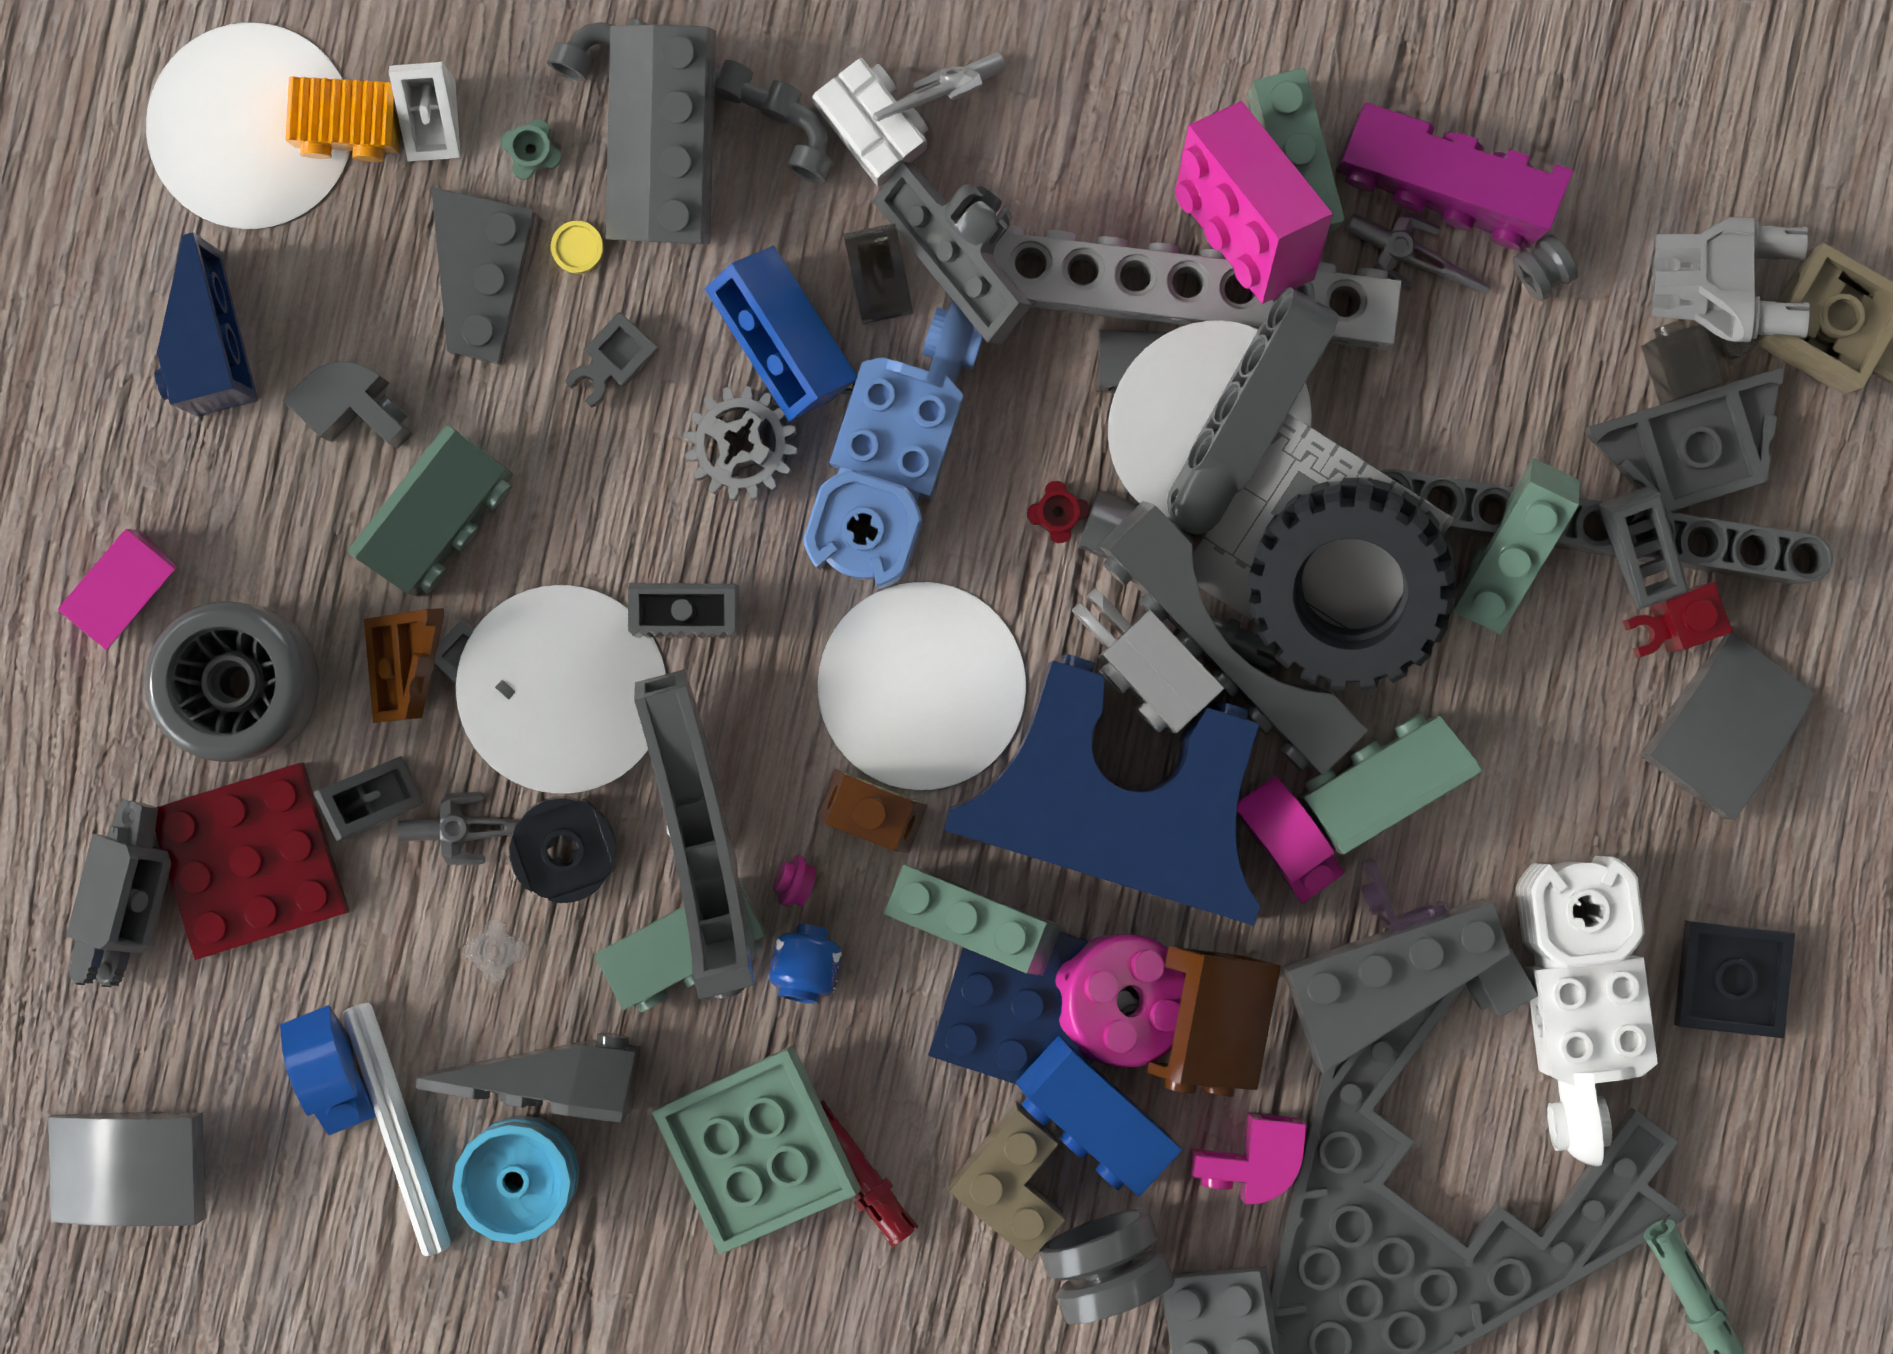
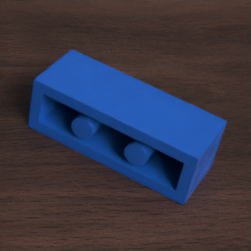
M774 246L731 263L704 288L789 422L829 403L856 381V373Z
M1060 1036L1048 1046L1016 1081V1084L1027 1097L1022 1106L1042 1125L1046 1126L1050 1120H1053L1064 1131L1059 1135V1138L1081 1159L1088 1152L1096 1158L1100 1164L1095 1170L1118 1191L1125 1184L1140 1197L1182 1151L1179 1145L1162 1127Z

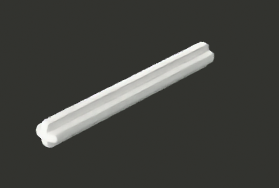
M361 1003L343 1011V1018L421 1252L424 1256H432L447 1250L450 1247L451 1241L373 1007L370 1003Z

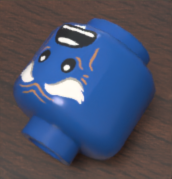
M798 924L796 933H784L776 939L769 971V981L776 988H779V997L806 1004H819L821 997L829 996L835 991L843 952L837 943L827 939L829 930L814 925Z

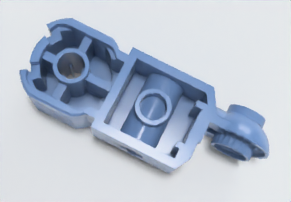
M953 300L949 310L940 307L936 308L922 351V355L933 358L929 371L884 357L863 361L829 462L833 468L839 469V472L820 486L803 537L808 556L819 570L829 563L840 573L851 578L861 580L875 578L878 589L893 585L907 574L923 526V520L918 507L921 496L928 499L932 498L963 404V394L956 387L962 366L973 370L983 341V336ZM863 517L871 518V526L878 530L876 538L871 542L867 537V544H856V535L850 531L852 524L856 520L860 523V518Z

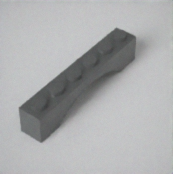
M1142 501L1098 545L1108 556L1102 563L1104 567L1122 585L1126 586L1132 581L1144 594L1139 600L1142 607L1146 611L1151 610L1161 622L1167 618L1178 629L1180 633L1176 638L1197 660L1203 656L1216 669L1211 675L1224 688L1223 691L1231 698L1238 693L1251 706L1248 709V718L1252 722L1258 723V728L1266 735L1274 730L1285 742L1280 751L1300 771H1303L1308 766L1324 775L1368 732L1333 693L1318 686L1293 684L1267 676L1252 667L1230 647L1214 626L1201 600L1193 569L1192 543L1156 505Z

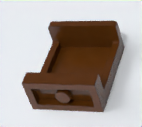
M1169 946L1165 967L1184 972L1186 976L1169 1063L1149 1062L1147 1073L1165 1078V1088L1183 1093L1195 1094L1197 1085L1203 1086V1091L1227 1097H1234L1235 1089L1257 1090L1281 965L1245 955Z

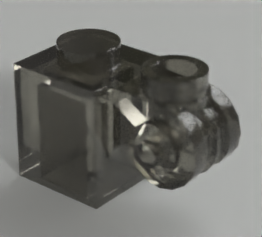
M1684 319L1654 329L1656 338L1642 345L1641 348L1660 405L1707 391L1723 384L1714 355L1715 352L1724 359H1737L1753 351L1758 344L1760 335H1757L1756 339H1751V342L1728 341L1712 333L1701 324L1687 328Z

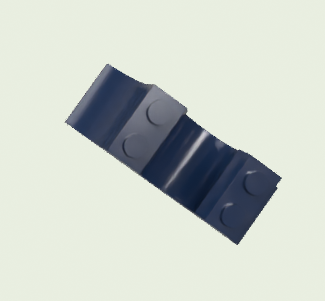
M1063 655L1061 662L1054 660L1049 662L1029 727L1014 756L997 778L974 797L949 808L944 830L1254 926L1260 904L1251 893L1245 881L1236 845V810L1239 791L1259 727L1258 723L1247 720L1249 710L1218 701V703L1213 702L1211 709L1203 708L1192 718L1182 734L1178 758L1171 772L1162 781L1149 788L1124 790L1104 777L1097 767L1092 753L1093 730L1097 720L1103 713L1104 676L1093 673L1096 663L1073 655Z

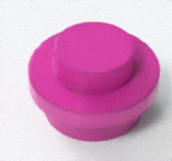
M795 855L790 863L783 861L779 866L773 882V891L779 893L778 903L780 905L789 907L793 903L803 906L807 901L814 885L816 867L806 864L805 857Z

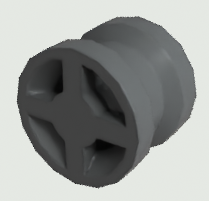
M1552 234L1542 238L1538 248L1532 252L1522 251L1513 257V264L1520 280L1538 301H1543L1551 296L1552 289L1560 283L1569 284L1578 278L1577 267L1570 253L1561 241Z

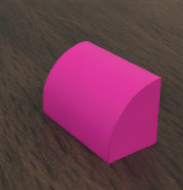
M125 529L57 610L101 647L108 650L177 568L171 559L140 531Z

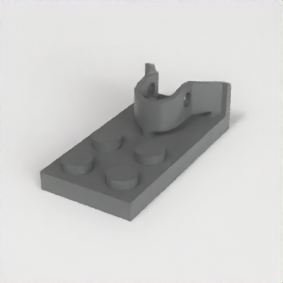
M1266 1266L1172 1274L1175 1280L1173 1287L1162 1294L1172 1354H1280Z

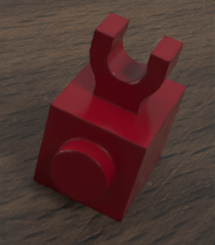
M1715 582L1688 589L1689 592L1651 605L1654 617L1638 615L1623 620L1625 630L1641 625L1649 632V640L1645 645L1632 648L1635 657L1640 658L1654 653L1660 648L1662 643H1664L1667 652L1681 651L1732 633L1733 630Z

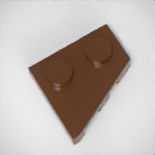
M444 608L422 609L364 619L373 723L411 720L423 717L444 620Z

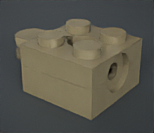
M1823 242L1807 251L1805 261L1799 262L1777 302L1783 303L1809 302L1810 318L1807 337L1757 335L1753 343L1843 395L1863 388L1871 374L1893 386V282Z

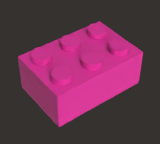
M1242 101L1189 124L1177 184L1175 186V195L1180 207L1186 213H1191L1204 229L1205 236L1212 248L1217 251L1220 250L1232 265L1240 284L1245 288H1250L1261 304L1277 298L1288 287L1296 289L1315 280L1333 213Z

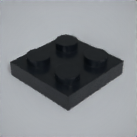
M1685 920L1674 1025L1695 1029L1784 1038L1795 933Z

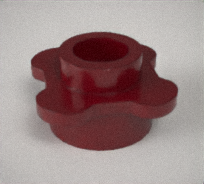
M1061 481L1049 482L1045 487V495L1038 504L1030 505L1027 510L1028 521L1032 525H1040L1050 533L1051 540L1055 543L1067 542L1071 538V529L1079 520L1086 519L1089 515L1088 503L1084 499H1076L1071 493L1067 492L1065 484ZM1054 508H1062L1063 515L1061 517L1054 516Z

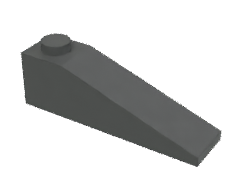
M597 1033V1041L586 1040L426 1072L417 1078L416 1089L470 1099H489L490 1092L501 1093L500 1101L505 1102V1105L522 1108L541 1106L543 1101L552 1102L550 1113L621 1123L633 1109L641 1046L628 1045L629 1037L625 1035Z

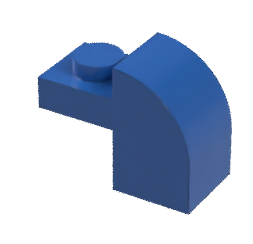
M330 1005L280 1024L282 1052L287 1073L295 1094L307 1116L315 1114L328 1136L376 1117L367 1087L354 1068L351 1039Z

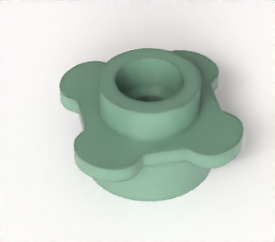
M534 119L529 125L520 126L514 131H506L501 138L502 148L509 152L514 162L512 172L519 179H530L535 171L544 167L556 168L561 162V152L558 148L553 147L549 138L550 126L544 120ZM534 145L536 147L535 153L528 154L526 151L527 147Z

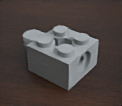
M1094 588L1087 597L1121 634L1115 639L1081 603H1078L1072 609L1074 615L1106 648L1097 657L1104 664L1098 672L1104 676L1107 683L1117 693L1121 694L1127 689L1141 703L1134 709L1135 712L1154 732H1161L1165 729L1168 733H1177L1224 689L1151 610L1142 614L1131 625L1106 597Z

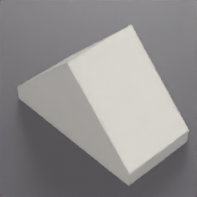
M434 62L389 66L388 72L408 162L460 158L455 78L444 63Z

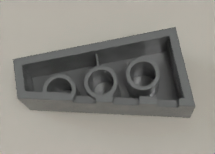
M1481 899L1283 965L1282 968L1314 1064L1321 1072L1325 1073L1509 956L1511 952L1494 903Z

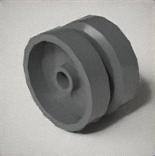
M1144 1208L1130 1209L1086 1222L1052 1238L1039 1250L1047 1275L1057 1280H1068L1061 1286L1055 1296L1066 1323L1084 1324L1124 1313L1146 1304L1173 1287L1175 1280L1166 1256L1157 1252H1146L1152 1247L1158 1237L1149 1210Z

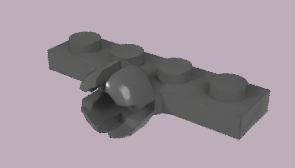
M902 161L874 198L873 203L987 343L1001 345L1032 305L998 265L993 255L995 245L1011 226L1012 215L1010 210L1004 206L996 216L1002 201L982 186L974 187L969 183L963 184L950 202L947 203L915 164Z

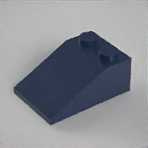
M192 232L182 236L157 349L161 368L155 369L154 375L158 391L163 400L169 399L170 405L199 417L257 402L258 397L221 252Z

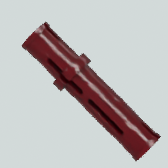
M823 1099L820 1103L862 1189L854 1196L857 1199L854 1204L859 1211H866L881 1230L889 1245L894 1247L912 1234L919 1226L908 1212L904 1210L890 1190L893 1185L887 1177L881 1178Z

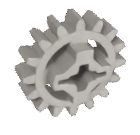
M745 386L741 398H735L729 387L723 388L724 401L718 404L711 397H705L704 401L709 411L705 415L692 412L690 417L698 425L697 431L684 432L683 435L686 441L695 444V449L684 454L685 460L687 462H700L701 464L693 476L697 481L710 476L712 481L709 491L714 495L721 491L723 486L728 487L729 499L731 501H737L740 490L747 489L753 501L757 500L759 496L758 486L765 484L773 492L778 488L773 476L777 472L789 476L792 472L783 462L784 457H793L798 454L796 447L786 444V439L797 434L795 426H781V422L786 416L781 408L773 412L769 409L772 404V396L769 393H765L759 401L753 400L752 388L749 386ZM748 410L742 419L725 423L719 419L722 415L731 411ZM766 421L771 424L775 433V452L763 444L761 433L765 428ZM750 430L748 440L753 445V450L750 453L741 450L736 457H731L734 449L728 442L729 438L732 435L741 438L745 432ZM707 436L718 443L720 456L716 461L715 467L712 466L707 455ZM757 465L764 469L749 478H733L734 476L736 477L741 468Z

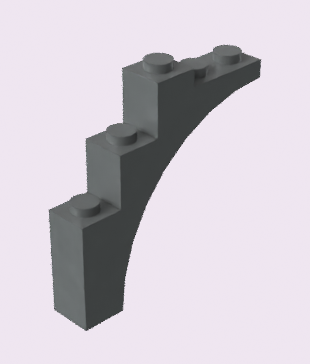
M686 669L635 682L634 701L656 776L675 856L689 931L695 987L699 1000L712 996L724 999L733 997L741 993L746 987L754 985L752 959L756 958L755 935L738 881L737 857L720 803L719 780Z

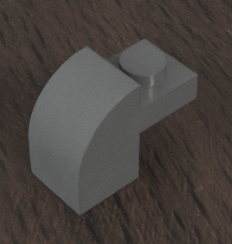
M333 362L320 366L310 372L282 400L314 432L331 443L358 415L388 444L399 448L412 435L402 424L407 418L405 412L385 394L379 400L375 398L389 382L371 369L357 363Z

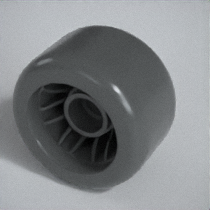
M219 601L200 605L174 619L155 641L147 660L144 677L145 694L149 710L164 735L184 751L203 759L218 762L257 760L285 748L301 734L309 723L316 708L320 688V676L316 657L301 631L285 617L270 609L233 601ZM243 668L249 675V689L244 696L237 697L230 688V679L236 670Z

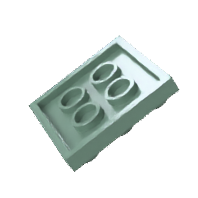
M790 1046L651 1111L719 1255L851 1198L862 1190L794 1046Z

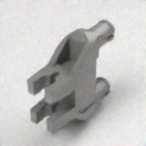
M1731 217L1701 234H1656L1655 257L1653 258L1652 279L1655 280L1652 295L1651 316L1695 320L1717 336L1733 342H1751V339H1756L1757 335L1807 337L1810 318L1809 302L1783 303L1760 301V296H1755L1754 263H1756L1757 259H1796L1805 261L1808 246V227L1760 226L1759 221H1754V217Z

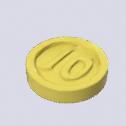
M570 221L560 226L554 233L551 241V253L556 263L563 270L573 274H584L593 270L600 263L604 253V243L597 229L591 224L584 221Z

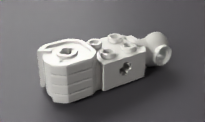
M1595 856L1591 863L1571 861L1553 865L1533 863L1519 879L1516 885V896L1522 942L1534 954L1535 966H1527L1525 970L1529 981L1538 995L1530 1000L1538 1070L1558 1079L1560 1102L1549 1103L1547 1107L1550 1138L1555 1151L1567 1150L1573 1157L1585 1164L1601 1166L1604 1158V1147L1610 1146L1612 1143V1125L1607 1102L1603 1096L1596 1095L1595 1083L1642 1077L1658 1064L1644 957L1631 955L1645 933L1638 877L1625 863L1611 856ZM1581 897L1585 902L1586 912L1583 918H1576L1573 916V906H1581V903L1578 901Z

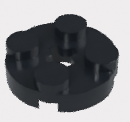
M569 796L547 798L531 806L516 823L509 846L510 863L521 885L530 892L533 891L538 896L548 898L549 901L556 903L579 901L596 892L611 872L616 854L614 832L604 814L596 809L588 800ZM564 835L566 841L574 840L577 843L578 849L572 851L571 862L563 863L559 856L550 857L548 849L555 845L554 837Z

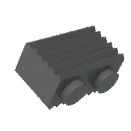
M629 583L628 632L634 637L641 638L644 636L651 639L655 636L661 639L665 636L672 639L676 636L682 639L686 635L692 639L695 636L703 639L707 635L714 639L718 635L724 639L728 635L735 639L739 635L740 590L736 584Z

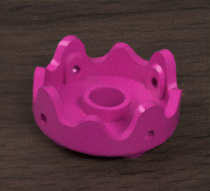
M1137 934L1104 935L1090 940L1076 956L1061 966L1056 975V986L1062 995V1013L1059 1017L1060 1026L1065 1034L1081 1050L1085 1058L1117 1067H1139L1156 1061L1172 1049L1186 973L1165 967L1167 947L1152 938ZM1130 985L1138 993L1139 1004L1132 1014L1125 1016L1118 1008L1117 997L1124 987Z

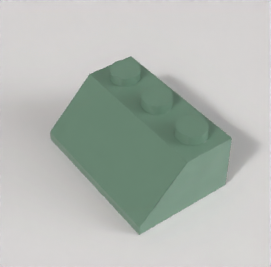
M446 424L347 552L405 593L417 597L423 590L428 594L444 577L447 569L443 566V563L453 550L456 549L462 552L474 539L479 531V527L475 525V522L488 507L494 511L507 497L512 488L507 482L513 473L465 435Z
M1418 713L1394 728L1398 735L1396 738L1381 747L1377 740H1373L1349 755L1353 762L1351 765L1336 774L1331 767L1324 775L1317 773L1304 782L1308 790L1297 797L1334 852L1346 854L1483 771L1475 758L1441 716H1431L1425 719L1422 713Z

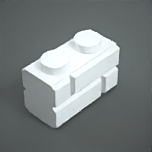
M859 58L836 78H833L816 91L812 98L816 109L879 187L888 181L902 161L911 163L925 152L927 140L923 134L929 129L914 108L878 122L873 119L875 112L897 102L891 95L897 88L879 64L870 68L863 58Z

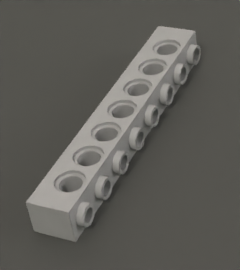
M1011 225L995 245L993 253L998 265L1032 304L1031 308L1179 326L1203 321L1222 320L1237 322L1259 329L1271 306L1277 299L1275 298L1261 304L1251 291L1252 297L1248 303L1235 304L1231 302L1225 294V284L1228 281L1238 279L1229 261L1220 250L1217 251L1215 249H1203L1200 256L1179 254L1180 247L1173 244L1150 243L1148 250L1129 248L1127 240L1117 237H1097L1096 243L1076 241V234L1071 232L1047 230L1044 237L1023 235V227ZM1027 254L1035 255L1043 261L1045 271L1037 278H1025L1017 272L1015 267L1016 261ZM1076 261L1089 262L1095 268L1097 278L1088 285L1076 284L1068 275V267ZM1319 262L1315 280L1296 288L1301 293L1310 297L1313 302H1319L1330 309L1329 299L1333 293L1343 292L1353 299L1355 304L1354 314L1350 317L1338 316L1335 331L1328 344L1384 351L1394 344L1401 281L1388 279L1387 271L1360 268L1357 269L1356 275L1336 273L1335 265ZM1129 267L1140 268L1148 277V286L1141 291H1130L1122 285L1120 273ZM1178 274H1191L1199 282L1200 293L1192 298L1181 297L1175 292L1172 279Z

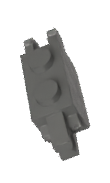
M122 799L108 834H92L66 937L75 940L71 955L72 962L69 964L70 969L68 972H70L69 977L76 985L93 984V980H98L101 987L111 988V986H119L124 977V971L127 969L130 953H142L151 945L172 864L168 851L155 847V827L158 808L152 805Z

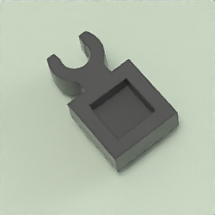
M619 311L584 348V351L594 361L589 366H580L573 369L568 374L565 383L573 389L582 379L593 380L595 389L585 400L593 408L604 400L607 393V383L612 378L624 388L655 356L659 348Z

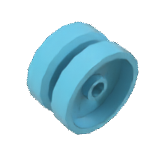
M518 1115L498 1120L467 1144L455 1165L452 1188L457 1209L472 1229L490 1240L518 1243L537 1238L552 1227L566 1211L577 1192L580 1168L573 1145L559 1128L544 1119ZM508 1173H519L523 1178L524 1184L521 1187L512 1184L514 1176Z

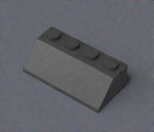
M656 24L610 26L605 239L710 244L716 30L707 26Z

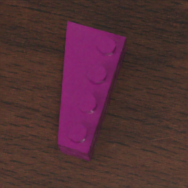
M1365 103L1358 113L1336 168V172L1346 175L1345 182L1367 192H1374L1376 187L1395 195L1393 198L1395 203L1410 210L1423 211L1424 207L1443 214L1442 221L1446 224L1466 231L1472 230L1474 226L1491 233L1490 239L1494 243L1513 250H1520L1521 246L1529 248L1551 229L1574 170L1555 164L1550 174L1533 168L1529 163V155L1511 149L1508 150V153L1494 152L1492 155L1483 152L1484 147L1478 142L1477 138L1459 132L1458 134L1447 132L1444 133L1443 138L1433 135L1435 128L1431 123L1373 104Z

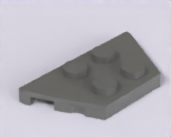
M1781 367L1596 424L1584 430L1591 442L1638 490L1651 488L1661 492L1666 512L1681 509L1767 482L1771 461L1769 445L1775 436L1778 416H1774L1778 388L1780 385H1783V369Z

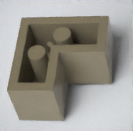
M1015 1102L949 1181V1193L1031 1261L1065 1220L1063 1210L1028 1181L1057 1147L1058 1141L1055 1134Z

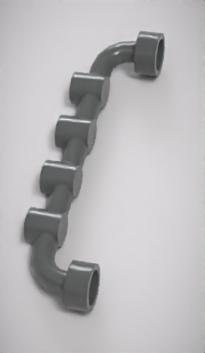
M629 19L627 25H649L637 19ZM603 22L585 25L577 30L567 43H555L547 64L565 77L576 81H585L594 62L592 57L586 53L587 50L595 44L602 43L610 46V26L616 25ZM725 60L721 70L715 68V93L730 102L745 103L759 109L772 120L785 124L792 123L806 132L808 137L807 146H795L787 167L793 173L806 180L819 184L825 183L833 166V161L826 155L829 143L827 128L818 114L798 103L801 92L794 86L779 80L772 82L769 91L750 83L754 74L752 70L733 60Z

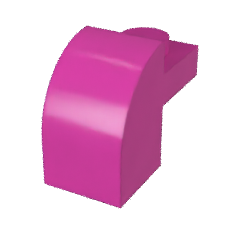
M1276 775L1237 803L1236 812L1251 836L1273 861L1293 894L1302 904L1345 874L1333 855L1335 853L1322 832Z
M1248 1112L1244 1154L1191 1149L1189 1170L1193 1177L1202 1178L1201 1185L1208 1188L1228 1190L1233 1189V1181L1241 1182L1239 1196L1244 1204H1260L1270 1201L1284 1193L1294 1182L1300 1171L1303 1160L1306 1124L1298 1117Z

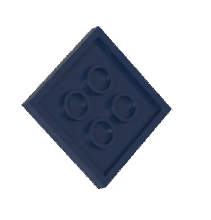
M1060 932L1043 976L1024 973L963 947L928 1056L1016 1084V1081L1060 1036L1084 1059L1092 1064V1061L1082 1055L1081 1050L1065 1034L1060 1026L1059 1017L1062 1013V995L1056 986V975L1061 966L1076 956L1089 941Z

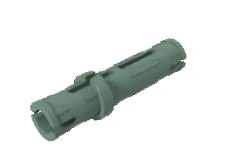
M1667 1219L1666 1223L1661 1220L1652 1224L1644 1232V1239L1657 1257L1662 1270L1683 1304L1687 1313L1685 1320L1690 1330L1698 1333L1709 1354H1746L1745 1348L1740 1343L1726 1317L1729 1312L1723 1300L1716 1298L1710 1290L1699 1266L1683 1241L1676 1223L1671 1219Z

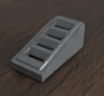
M1642 488L1599 504L1606 530L1637 609L1641 610L1689 592L1661 492L1651 488ZM1644 511V517L1626 522L1625 517ZM1651 530L1653 537L1635 544L1632 543V536ZM1659 551L1661 558L1638 565L1637 558ZM1666 570L1667 579L1644 586L1642 578Z

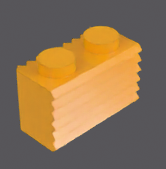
M289 77L285 140L294 148H300L301 156L315 159L332 158V150L353 151L352 158L356 160L382 162L384 161L385 153L399 154L401 128L391 82Z

